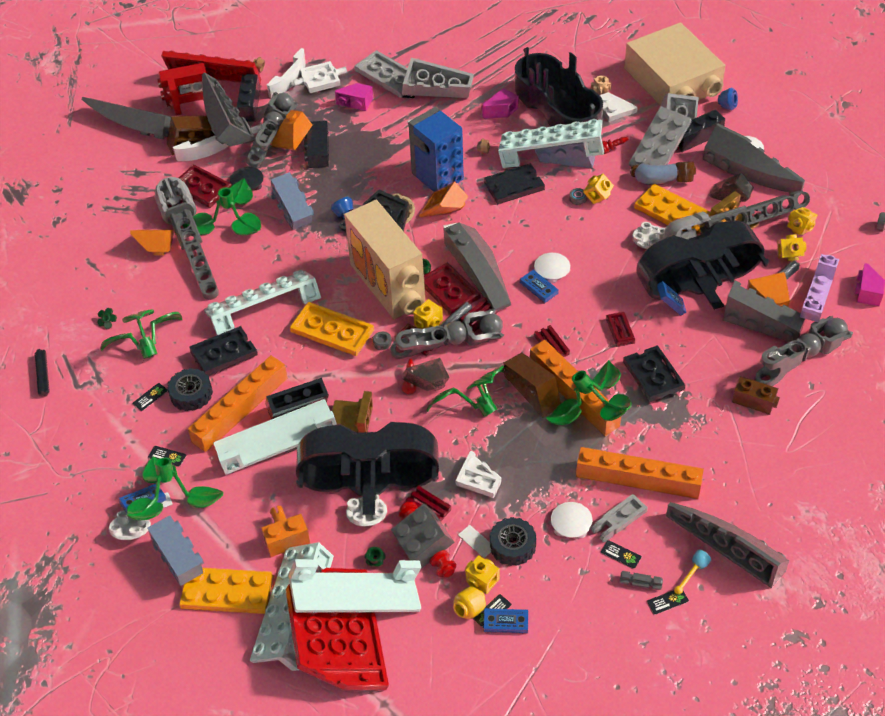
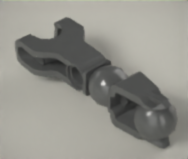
M273 93L264 113V124L258 131L246 158V163L254 168L261 166L286 115L290 110L297 108L298 103L294 102L292 96L288 93ZM255 155L259 160L253 161L251 157Z
M491 309L486 312L468 313L462 323L460 321H453L443 325V327L434 326L424 329L413 328L404 330L397 334L395 341L390 347V352L394 358L401 359L417 355L423 351L439 348L443 344L445 346L449 343L459 345L465 341L469 345L474 346L489 340L501 339L504 336L501 333L503 321L500 316L495 314L497 310ZM480 320V330L483 334L474 335L469 323ZM434 334H439L442 340L436 339ZM396 346H397L400 350H405V351L402 352V353L397 352V351H396Z
M829 316L826 319H820L819 323L813 322L807 334L801 335L800 338L780 348L773 346L763 352L760 362L764 367L756 373L754 381L774 386L789 371L799 366L802 361H806L807 357L816 356L819 352L823 354L831 353L841 346L844 340L851 338L853 332L848 331L847 323L838 317L833 318V316ZM824 330L825 336L822 337L819 333ZM767 375L770 377V380L767 381L761 379Z

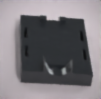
M531 163L484 177V184L497 205L545 190V184L539 176H536V170Z
M241 326L189 346L195 363L197 362L201 371H204L208 376L258 355L257 349L251 340L248 341L247 334Z
M658 345L645 349L643 354L639 355L636 352L623 357V363L649 402L657 399L661 401L668 394L674 396V393L685 390V383Z

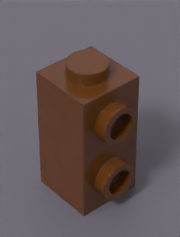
M740 376L734 390L732 403L770 415L772 408H777L780 397L777 396L779 388Z

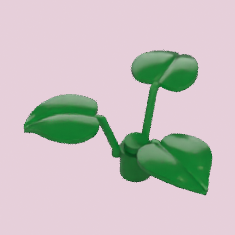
M245 179L240 180L230 188H222L218 191L219 200L216 201L217 206L213 219L208 213H198L193 216L200 236L207 235L215 229L213 223L217 219L220 205L225 209L232 207L237 218L232 223V230L236 234L245 236L261 230L260 219L255 214L244 213L240 217L235 208V204L244 205L253 198V192ZM183 224L182 226L185 229L189 224Z
M144 310L137 314L128 315L122 321L124 323L133 320L137 321L142 335V339L139 340L140 343L136 341L132 333L119 334L104 340L101 343V351L114 341L130 338L136 345L137 350L141 351L143 359L157 355L155 325L168 320H182V315L179 312H171L151 321L152 339H150V336H145L140 319L153 314L154 310Z
M608 360L593 380L590 379L584 370L576 372L572 376V381L576 386L574 391L576 392L577 400H565L546 419L556 425H566L576 420L581 414L579 407L582 404L580 392L584 394L593 392L605 404L600 411V416L603 420L612 421L624 415L632 405L628 396L616 394L608 402L598 392L602 391L603 388L609 389L619 381L621 373L618 368Z
M504 366L497 367L493 371L484 374L467 387V390L477 386L481 394L475 399L477 403H474L453 387L438 394L428 405L427 412L436 402L456 393L470 403L475 410L479 408L484 417L490 415L497 410V407L489 395L486 384L493 383V377L497 373H504Z
M153 456L145 466L142 476L145 482L156 483L155 497L153 500L150 498H140L133 501L127 508V516L135 520H149L158 516L163 510V504L157 502L160 482H170L172 477L176 479L183 493L188 497L187 503L192 507L204 508L219 500L224 492L206 486L194 487L188 492L178 477L176 467L172 465L171 459L166 457L157 459Z

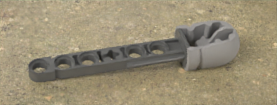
M176 177L164 178L155 188V199L165 223L172 224L181 249H185L204 298L207 300L215 299L219 294V290L200 244L203 241L193 219V216L196 214V206L191 193L181 179ZM183 224H189L185 229L180 228ZM189 236L194 237V239L191 241H185V239ZM194 250L197 251L198 256H194ZM198 262H204L201 267L195 266ZM203 275H209V278L206 280L200 279ZM208 288H214L212 293H206Z
M795 191L789 193V196L782 195L748 207H738L710 217L705 212H699L671 222L665 228L663 239L672 235L685 239L693 238L697 234L696 229H691L692 226L698 224L702 234L714 223H719L723 219L726 221H736L738 214L742 215L741 222L748 225L791 212L793 209L804 208L809 204L810 196L807 192ZM802 194L804 196V200L801 204H799L798 197ZM785 199H787L789 204L787 208L784 209L782 203ZM772 204L773 211L768 214L767 207ZM755 211H761V213L755 214L754 217L752 216V214H754Z

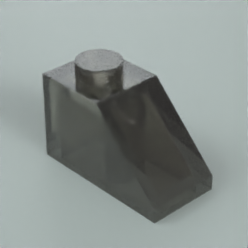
M740 173L714 184L709 196L722 201L736 191L740 194L739 203L746 202L751 197L754 187Z
M441 358L406 368L401 375L402 380L426 391L432 389L437 391L444 388L450 378Z

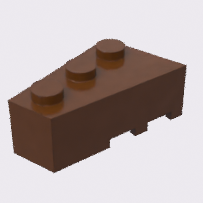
M171 116L167 145L172 155H175L174 146L187 141L192 145L215 136L207 116Z
M522 352L503 362L505 378L512 383L542 418L551 414L561 404L556 377Z

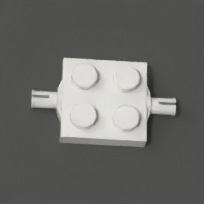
M331 61L300 69L302 78L293 80L295 86L304 84L308 88L309 93L340 86L338 75L347 73L346 67L336 69Z

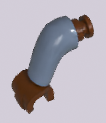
M677 162L676 164L659 166L640 164L633 165L630 169V174L637 181L646 185L661 184L677 180V182H692L696 174V167L694 162Z

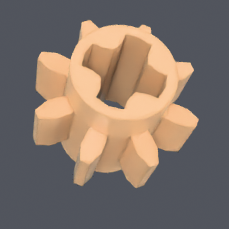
M597 76L594 78V82H591V89L599 95L608 93V90H611L609 78Z

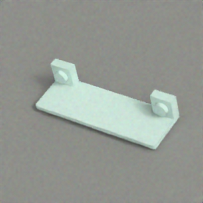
M592 119L581 123L558 124L553 127L543 126L538 129H524L518 132L508 131L502 134L498 150L502 168L520 165L517 151L579 142L584 143L586 157L604 155L601 139L602 120Z
M298 270L289 277L282 276L277 278L276 282L263 283L255 290L248 289L239 296L233 295L225 298L223 302H213L204 311L211 318L216 335L235 328L230 314L296 288H298L304 304L320 299L321 295L315 277L306 271Z
M325 399L215 441L214 446L224 473L227 475L298 447L300 440L310 431L320 427L337 425L333 412L329 410Z
M319 542L290 547L285 551L250 657L252 663L279 660L290 670H299L297 669L286 596V588L290 584L288 574L295 559L317 560L318 572L331 567L334 555Z
M295 559L288 574L295 612H420L421 610L414 581L421 569L420 561L399 560L393 573H315L318 568L317 560Z

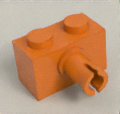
M276 506L278 513L275 507L270 509L274 523L261 527L270 557L285 553L290 547L310 544L308 529L302 514L286 519L282 506Z

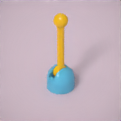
M703 550L695 552L692 558L694 566L681 584L674 588L676 594L683 592V587L697 568L703 569L711 562L709 554Z

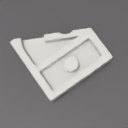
M609 92L600 95L603 100V115L609 122L637 113V106Z
M470 451L455 482L456 486L494 498L501 484V477L495 471H492L485 462L482 463L473 451Z

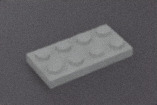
M377 50L354 66L355 71L400 98L404 96L402 95V87L408 69Z
M660 106L632 156L629 166L632 167L633 165L640 164L668 165L692 121L691 118Z

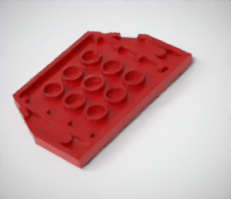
M325 568L319 573H367V569ZM289 584L286 588V596L297 669L343 690H387L389 682L375 612H295Z

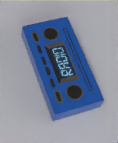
M535 270L520 278V283L544 303L559 293V289Z
M663 281L657 284L661 300L682 316L687 313L682 297Z
M156 484L120 497L119 503L124 511L127 513L128 506L137 499L150 498L153 500ZM159 488L157 502L161 503L166 501V495Z
M485 608L484 632L528 633V610Z

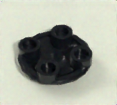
M243 167L233 172L230 176V183L233 186L240 180L245 179L251 190H259L262 187L261 183L264 176L257 168Z

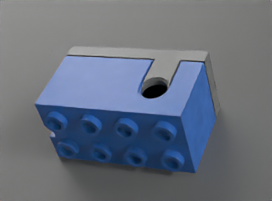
M437 107L409 121L412 174L433 192L454 181L456 183L461 182L464 179L462 127Z

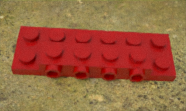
M163 51L161 55L168 69L204 63L206 74L216 80L241 83L242 75L258 74L259 83L261 84V77L255 62L250 60L241 61L234 58L226 59L218 56L210 57L203 54L194 55L175 51Z

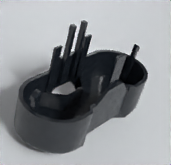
M528 47L523 49L524 56L515 65V92L527 108L542 111L550 127L558 124L567 125L573 122L581 123L592 119H603V100L593 89L585 87L581 76L576 72L577 57L573 53L569 52V67L563 68L562 62L552 55L546 53L529 54Z
M726 221L714 223L700 236L685 239L672 235L656 242L640 257L636 273L649 296L654 299L661 300L657 284L663 281L678 295L684 291L698 295L704 294L715 310L724 307L715 291L718 286L722 285V280L732 283L735 279L751 272L760 262L765 267L768 266L769 260L764 257V246L748 224L741 221Z
M390 422L377 432L358 433L341 424L320 427L307 433L300 440L297 447V486L303 488L304 485L309 489L319 492H339L342 489L349 488L357 495L363 496V515H375V495H380L390 486H397L400 489L416 488L418 485L423 486L439 479L437 439L428 429L413 423Z

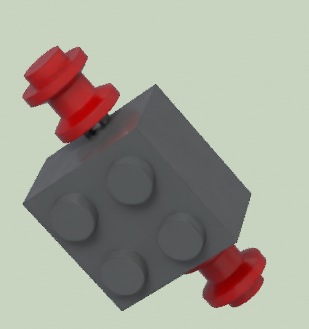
M415 502L403 503L398 511L399 517L403 520L393 527L391 531L411 561H420L421 569L430 562L431 566L438 567L436 573L439 577L448 578L452 576L457 564L453 560H448L450 554L446 549L455 542L435 512L425 504L418 508Z

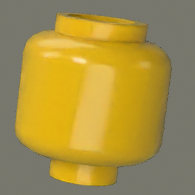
M475 587L465 588L454 598V611L461 618L472 619L486 607L484 593Z

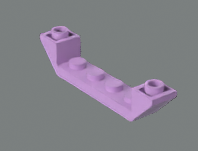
M821 254L801 310V318L819 323L839 259L834 256Z

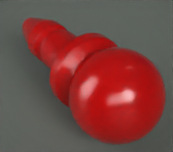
M621 137L612 142L610 139L608 142L602 141L604 154L609 153L610 150L613 151L614 147L624 144L629 140V137Z
M409 359L406 365V376L403 377L404 382L401 385L402 391L405 394H413L417 389L413 370L414 363L412 359Z

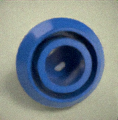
M734 88L722 91L718 95V104L722 108L734 110L738 104L737 91Z
M348 196L337 200L331 205V211L338 217L342 216L343 219L345 218V213L353 210L352 198Z

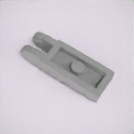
M632 494L604 514L591 527V531L597 533L607 525L609 528L600 536V540L606 542L615 533L617 534L645 514L648 507Z

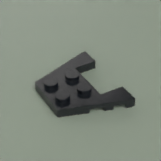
M379 189L363 203L365 205L377 199L404 232L410 207L409 202ZM341 222L339 228L346 232V224Z

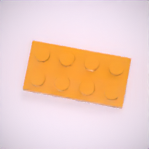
M653 184L634 205L635 209L666 225H669L674 220L699 212H705L710 217V211L656 184ZM697 224L692 226L691 229H696V234L698 235L700 233V226Z
M308 302L290 326V331L357 356L374 331V325Z
M202 568L203 574L184 584L179 604L181 609L265 614L273 574L267 571Z

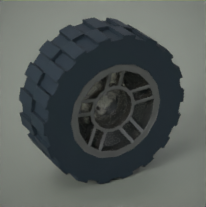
M183 369L175 373L170 378V382H168L167 388L171 402L180 410L195 411L196 409H201L212 398L213 391L209 376L199 369Z
M510 517L498 521L492 527V532H490L491 553L496 560H499L502 564H508V566H518L526 563L536 551V532H534L533 526L521 518Z

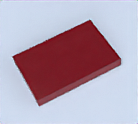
M196 165L191 166L178 177L188 187L193 200L208 208H211L219 200L218 191L220 189L232 186L231 183Z
M448 262L424 275V289L450 315L465 302L472 304L481 298V294Z

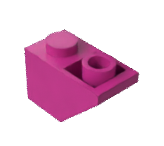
M355 83L337 89L335 91L336 104L366 111L373 100L372 86Z
M504 88L501 89L488 101L484 102L482 105V117L484 119L509 117L518 109L519 96Z
M864 263L863 270H859L857 275V281H860V283L856 284L855 294L858 295L857 302L880 306L884 294L885 280L869 264Z

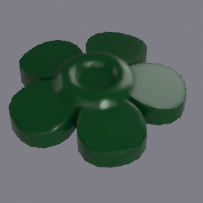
M108 307L105 311L100 310L98 312V317H100L97 321L98 325L110 329L112 327L111 322H116L117 316L113 314V309Z

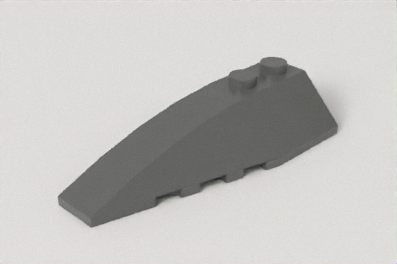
M203 73V101L208 121L212 127L211 130L216 136V140L221 144L225 143L229 146L254 141L255 137L244 117H239L240 111L236 107L234 108L233 102L225 94V90L215 78Z
M82 97V101L118 124L139 130L142 135L150 136L151 133L154 134L155 138L164 139V136L168 137L171 116Z
M719 123L715 126L704 148V161L734 176L761 186L789 193L803 191L805 180L788 167H782L776 158L773 157L771 159L764 153V149L761 147L756 148L752 145V141L749 138Z
M460 222L443 228L444 244L483 297L491 304V308L499 311L511 306V301L493 251L478 231Z
M672 502L668 504L666 512L668 518L771 589L786 572L789 560L782 553L776 552L769 547L763 540H759L735 525L713 515Z

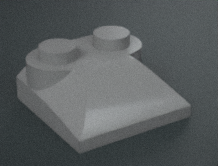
M667 93L662 100L661 106L690 117L692 120L697 118L699 97Z

